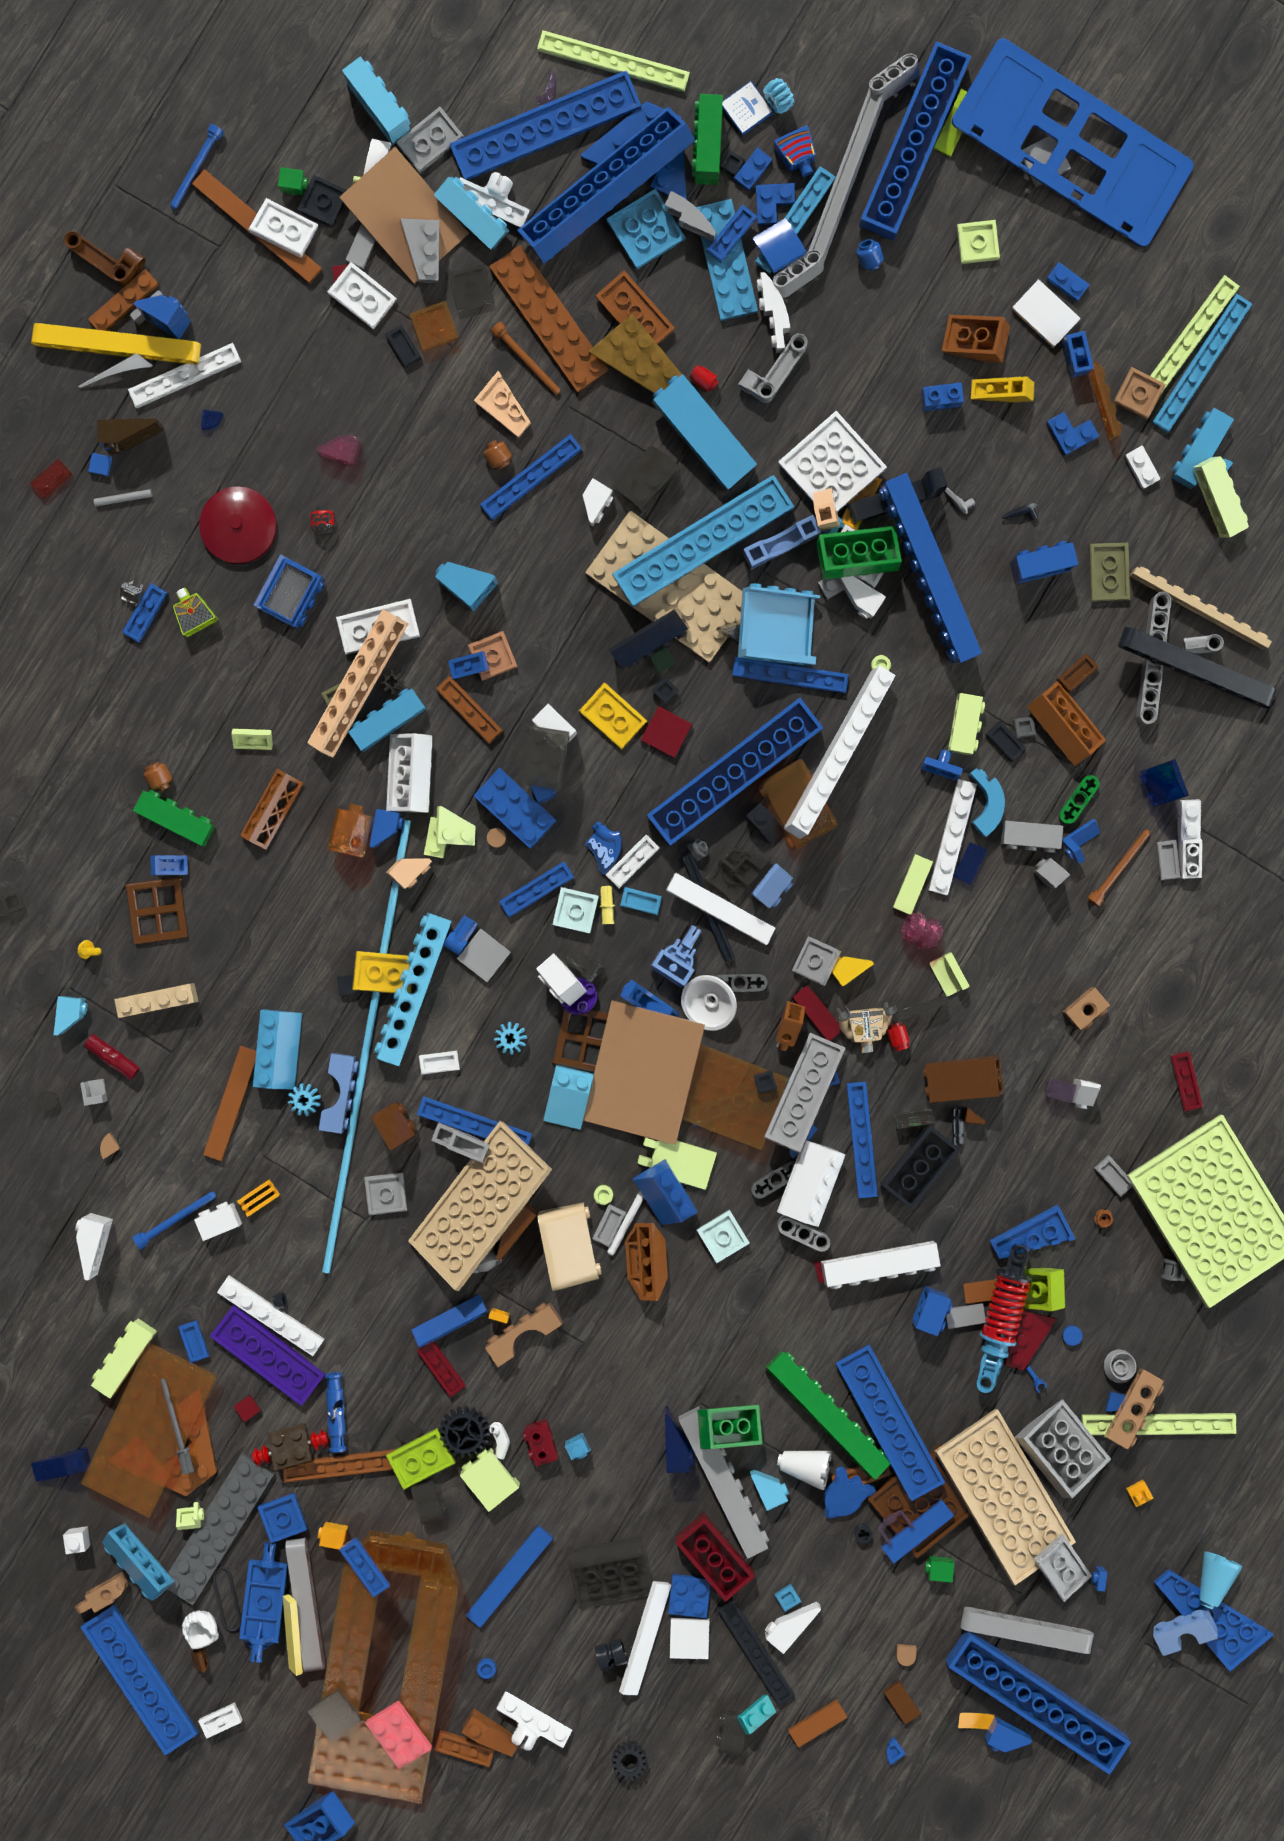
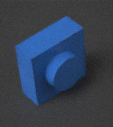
M1096 1566L1095 1572H1092V1584L1097 1591L1105 1592L1107 1571L1104 1567Z

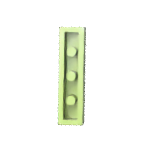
M1221 456L1211 457L1192 467L1220 538L1232 537L1248 528L1247 516L1241 508L1240 498L1235 493L1233 481L1227 473L1226 463Z
M139 1318L134 1322L130 1321L124 1330L127 1332L123 1338L120 1337L113 1347L116 1349L113 1354L109 1353L103 1361L104 1367L102 1370L98 1369L92 1377L94 1382L91 1386L108 1398L115 1395L157 1332Z

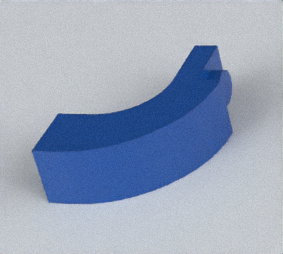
M630 980L622 989L620 996L637 1007L678 1017L680 1014L633 980Z

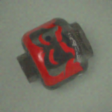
M326 506L316 507V511L311 512V530L319 536L331 535L332 531L336 529L335 513L328 510Z

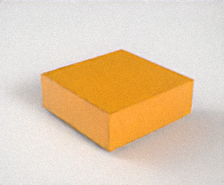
M492 1308L489 1319L507 1323L510 1314Z

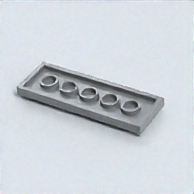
M812 1033L809 1034L764 1136L765 1139L797 1153L801 1152L843 1056L845 1047Z

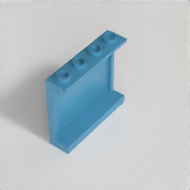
M750 584L749 587L743 588L738 658L802 666L816 665V657L811 656L814 601L819 599L820 595H813V591H802V593H799L793 588H785V591L779 590L777 586L762 588L761 584Z

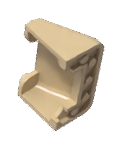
M584 1202L539 1211L538 1223L553 1291L599 1279V1275L602 1274L600 1263H596L587 1224L590 1212L589 1207H585Z

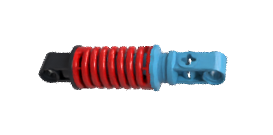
M1019 1243L1011 1249L1007 1268L997 1269L996 1277L999 1281L994 1283V1286L997 1288L992 1290L994 1295L990 1298L992 1303H989V1308L992 1310L987 1311V1315L990 1317H986L985 1322L988 1324L983 1325L980 1336L985 1339V1343L981 1348L985 1353L980 1364L977 1387L983 1393L991 1392L996 1386L1003 1358H1007L1009 1354L1007 1352L1008 1347L1016 1346V1338L1014 1336L1018 1334L1017 1328L1020 1327L1019 1321L1022 1319L1021 1314L1024 1311L1025 1299H1027V1293L1033 1281L1031 1277L1025 1275L1030 1248L1024 1243ZM1017 1248H1021L1024 1250V1258H1020L1016 1255ZM983 1378H988L991 1381L990 1387H986L982 1383Z

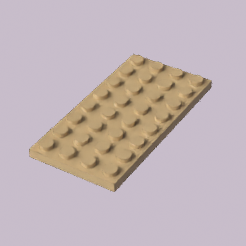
M629 511L585 573L630 605L612 577V573L669 538L635 513ZM703 564L633 608L652 622L679 608L690 629L686 630L688 634L678 641L710 663L741 619L742 591Z
M499 1121L484 1141L490 1146L483 1163L470 1159L408 1240L456 1291L462 1288L552 1170L502 1121Z
M994 1409L934 1451L1013 1585H1017L1039 1569L1033 1559L1060 1534L1066 1537L1070 1545L1076 1543L999 1410Z

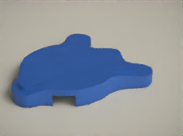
M838 1467L835 1471L834 1481L827 1487L824 1493L825 1516L827 1518H835L852 1514L860 1507L863 1500L876 1492L874 1486L863 1484L861 1478L857 1475L852 1479H848L846 1469Z

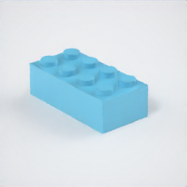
M360 56L342 70L346 84L393 146L398 139L410 131L409 125L411 123L408 119L409 116L403 107L399 108L391 91L387 92L385 89L386 85L381 77L375 76L371 64L368 61L364 62Z

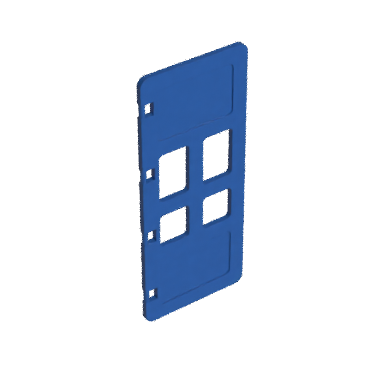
M1004 38L999 39L995 43L952 117V125L967 136L969 135L990 151L1028 173L1035 180L1066 200L1076 204L1077 207L1116 232L1121 233L1140 247H1145L1150 243L1193 169L1191 159ZM1053 90H1057L1078 104V109L1067 127L1061 126L1042 112ZM1090 114H1094L1126 136V140L1115 158L1109 157L1080 138L1079 133ZM973 126L983 132L981 136L971 131ZM1032 127L1038 128L1057 141L1056 147L1045 164H1042L1021 150V145ZM1069 151L1075 152L1105 172V176L1094 195H1090L1058 174V169ZM1023 159L1033 164L1031 169L1021 164ZM1073 191L1083 196L1080 201L1071 196ZM1123 223L1132 228L1130 233L1121 228Z

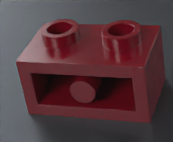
M548 1419L526 1425L523 1437L525 1443H529L531 1449L528 1450L531 1462L534 1461L535 1465L539 1466L558 1460L559 1454Z

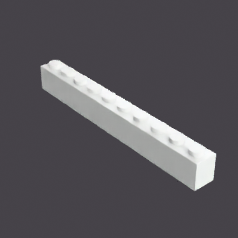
M881 665L873 669L867 677L784 827L785 830L799 839L809 834L896 676Z

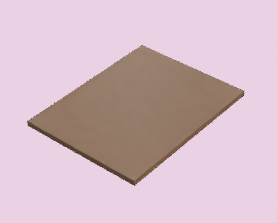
M612 1000L583 1121L676 1145L705 1024Z

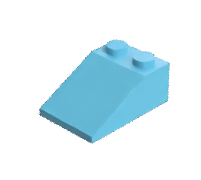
M556 1065L543 1121L581 1130L594 1073Z

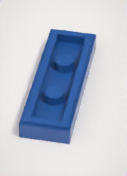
M742 204L706 249V252L722 263L756 221L757 216Z
M151 583L122 633L140 643L169 593Z
M357 1537L340 1548V1552L373 1598L390 1586Z

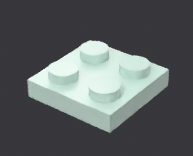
M561 887L553 925L590 933L599 896Z
M730 1210L697 1229L716 1263L749 1244L748 1239Z

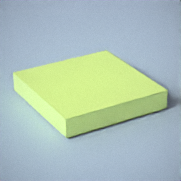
M996 220L957 224L961 264L1000 259Z

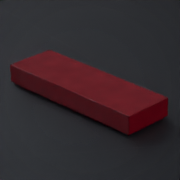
M808 985L793 996L799 1005L805 1006V1013L828 1041L842 1032L839 1028V1023Z
M1190 1051L1170 1055L1183 1111L1203 1108Z
M435 1341L417 1350L450 1398L466 1387L465 1382Z

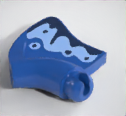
M598 821L592 826L595 833L585 845L594 853L600 872L606 874L615 864L620 854L622 839L620 831H611Z

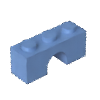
M1208 1609L1196 1610L1190 1615L1178 1616L1169 1622H1160L1154 1626L1153 1636L1163 1656L1181 1650L1182 1640L1180 1636L1185 1633L1194 1635L1199 1644L1218 1639V1629Z

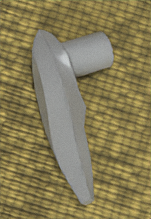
M948 487L946 488V493L961 512L967 514L968 509L975 505V501L972 498L964 502Z

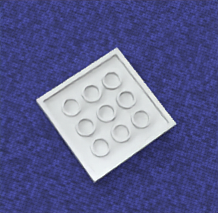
M837 411L778 462L812 501L813 493L832 488L837 512L887 469V466Z

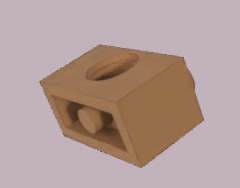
M1091 987L1068 1006L1063 1013L1076 1029L1086 1030L1093 1024L1092 1020L1097 1016L1100 1018L1108 1011L1106 1008L1110 1004L1095 987ZM1086 1005H1090L1092 1009L1089 1015H1085L1083 1012V1008Z

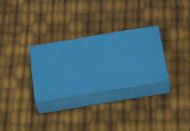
M625 887L620 906L657 915L662 896Z

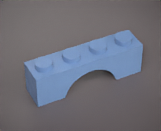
M811 515L771 538L760 540L744 548L743 555L752 570L819 537L821 530L814 516Z
M338 1053L331 1054L328 1073L338 1081L340 1097L333 1107L322 1111L319 1130L342 1134L344 1129H348L349 1118H346L347 1111H350L352 1107L350 1092H354L355 1088L353 1074L354 1072L357 1073L358 1070L356 1056Z

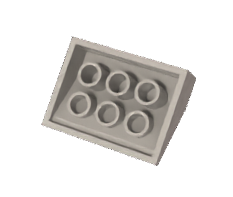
M1064 1400L1058 1401L1014 1437L1063 1498H1073L1111 1460Z

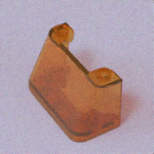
M802 759L759 782L760 786L758 789L763 797L767 796L784 827L812 778ZM827 803L823 806L808 835L799 839L787 831L788 837H786V840L791 848L794 846L796 850L838 827L837 821Z

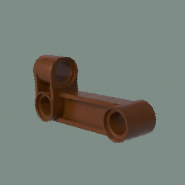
M75 231L67 232L64 236V243L72 253H75L119 286L125 287L145 265L146 258L130 247H127L122 252L119 260L116 261ZM78 239V243L75 246H71L72 241ZM120 273H126L124 278L118 279Z

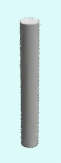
M148 489L94 499V505L96 507L152 497V491Z

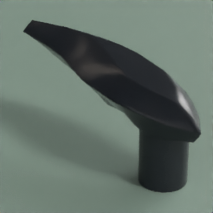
M1031 503L1018 507L1003 515L1002 519L1022 516L1028 512L1030 518L1034 520L1039 517L1035 510L1037 504Z

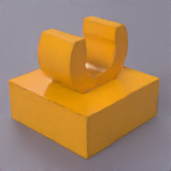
M1144 1480L1126 1488L1136 1507L1153 1499Z

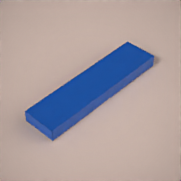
M562 862L499 902L508 917H511L570 881L574 876L566 863Z
M479 1294L412 1329L418 1347L421 1348L487 1314L488 1310Z
M941 1499L881 1547L891 1561L895 1563L950 1520L954 1514Z

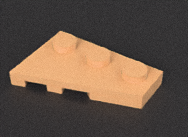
M498 371L474 399V402L519 438L531 422Z

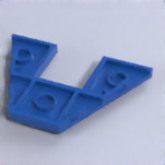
M646 101L640 108L636 109L583 152L581 159L594 165L599 164L665 109ZM684 151L679 153L656 173L651 190L656 189L658 193L669 197L672 191L686 199Z

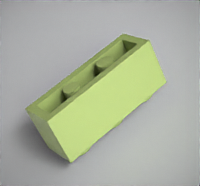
M963 693L957 695L948 746L949 752L972 755L973 751H977L978 740H976V734L980 732L982 721H979L980 713L983 714L985 702H982L983 697Z

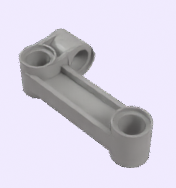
M803 334L793 335L765 378L748 369L738 383V386L763 403L770 402L805 352L807 338ZM800 341L803 343V347L796 348L793 343ZM767 388L771 391V394L764 396L761 390Z

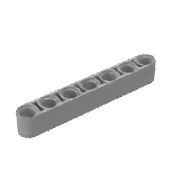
M1160 592L1151 598L1146 634L1156 635L1165 642L1167 641L1171 597L1168 593ZM1157 597L1164 600V606L1157 604ZM1155 616L1161 618L1162 624L1160 626L1155 624ZM1143 658L1136 712V720L1141 725H1149L1157 719L1163 674L1162 665L1154 664ZM1149 673L1155 676L1154 683L1148 681L1147 676ZM1146 692L1152 694V702L1146 700ZM1144 711L1150 713L1151 718L1149 721L1143 718Z
M307 1539L286 1541V1555L292 1595L297 1601L304 1672L324 1670L325 1657Z
M964 1607L960 1625L961 1629L970 1632L1084 1654H1090L1094 1636L1093 1632L1081 1628L972 1607Z

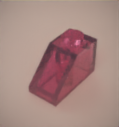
M348 434L347 437L341 435L317 447L316 452L320 456L355 467L362 444L353 435Z

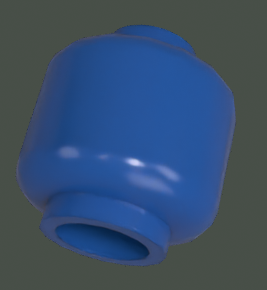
M871 239L865 240L859 244L856 250L859 264L864 269L875 270L883 262L884 256L880 244Z

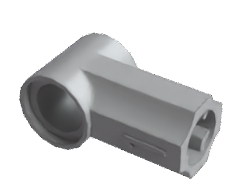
M1213 634L1183 638L1182 646L1184 650L1194 654L1214 653L1223 647L1224 641L1220 635ZM1210 639L1217 641L1215 649L1209 646Z

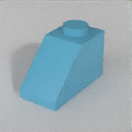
M58 997L54 1035L64 1034L86 1015L88 1005L85 1003V998Z
M750 1471L767 1511L788 1501L786 1495L789 1494L785 1483L781 1484L778 1478L762 1472Z

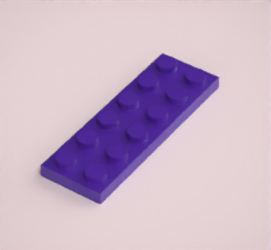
M236 1305L231 1307L210 1335L216 1342L301 1406L325 1376L323 1371Z

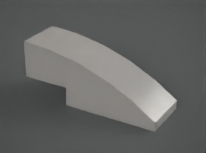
M671 191L665 203V212L680 218V227L714 241L716 232L706 217L692 203Z
M438 1123L431 1140L483 1163L490 1146L488 1143L470 1134L442 1123Z

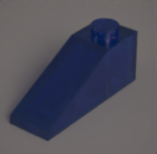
M83 1447L32 1462L31 1466L36 1482L86 1471L92 1466L88 1448Z

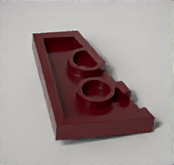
M1024 1310L1021 1314L1022 1319L1019 1321L1020 1327L1017 1328L1018 1334L1014 1336L1016 1338V1346L1008 1347L1007 1352L1009 1354L1005 1358L1004 1365L1024 1370L1053 1326L1056 1318Z

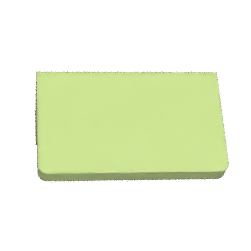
M951 952L929 963L946 996L970 987Z

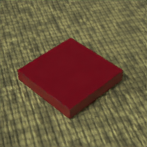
M658 706L641 741L675 758L692 723Z

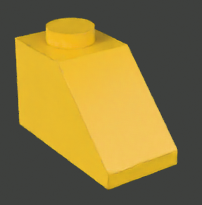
M843 956L838 958L831 973L838 983L844 986L874 963L869 960Z

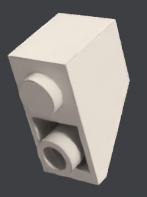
M595 479L591 480L583 493V500L591 526H594L595 522L599 523L604 515L602 513L604 507H609L614 499L612 496L613 491Z

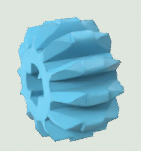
M778 78L768 82L763 92L771 109L780 114L789 110L793 106L794 99L787 83Z
M508 1022V1029H506L504 1024L500 1025L504 1032L496 1030L495 1033L501 1037L494 1038V1041H501L496 1047L504 1046L502 1053H506L507 1049L510 1048V1055H513L514 1047L517 1052H520L521 1049L518 1044L521 1046L526 1045L525 1042L520 1040L527 1039V1035L520 1036V1033L524 1032L525 1029L522 1028L517 1031L518 1023L512 1028V1023ZM513 1033V1038L516 1039L515 1042L508 1043L506 1035Z
M302 1083L299 1086L300 1090L294 1087L293 1091L295 1094L289 1093L288 1095L294 1099L288 1101L289 1105H295L291 1110L295 1111L298 1108L299 1116L302 1115L303 1110L305 1116H309L310 1111L316 1112L314 1106L319 1107L321 1103L315 1101L320 1099L321 1095H314L318 1091L317 1088L310 1091L311 1084H308L305 1089V1085ZM302 1095H304L305 1098L309 1099V1101L306 1102L307 1105H305L304 1102H301L300 1099L303 1098Z

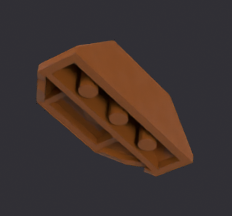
M635 1223L634 1228L625 1240L627 1279L640 1300L658 1301L668 1279L666 1241L654 1223Z

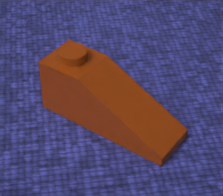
M476 1709L472 1710L463 1724V1734L479 1744L512 1757L519 1746L512 1742V1732Z

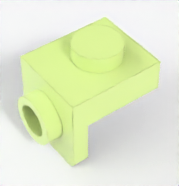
M194 1502V1507L177 1509V1530L201 1528V1520H204V1509L200 1508L198 1502Z

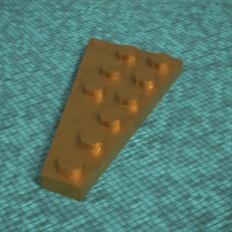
M633 314L588 351L591 355L599 358L605 364L610 365L624 376L653 393L657 392L661 387L665 390L669 386L667 382L675 375L678 377L682 375Z

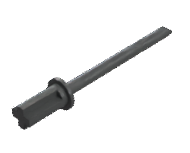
M162 1378L161 1386L179 1447L175 1454L178 1455L183 1475L194 1472L189 1453L190 1447L185 1448L168 1385L165 1378Z

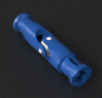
M341 1372L325 1374L328 1386L326 1401L328 1435L331 1436L330 1452L346 1451V1446H344V1434L346 1432L343 1389L341 1388L340 1377H342Z

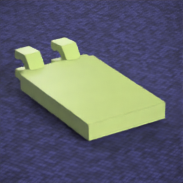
M645 1137L643 1145L655 1148L652 1158L639 1155L638 1164L651 1168L666 1159L680 1182L706 1190L717 1152L678 1140L676 1145Z

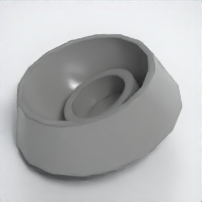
M489 1252L473 1273L489 1271L499 1265L502 1259L500 1261L497 1260L496 1252Z
M1117 1349L1107 1355L1104 1361V1370L1110 1380L1122 1384L1133 1378L1136 1372V1362L1130 1353Z

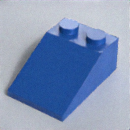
M332 1791L290 1819L284 1826L295 1841H336L343 1837L355 1822L334 1791Z

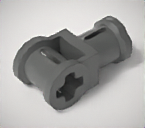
M1164 1259L1165 1269L1161 1278L1171 1281H1185V1279H1189L1178 1260Z

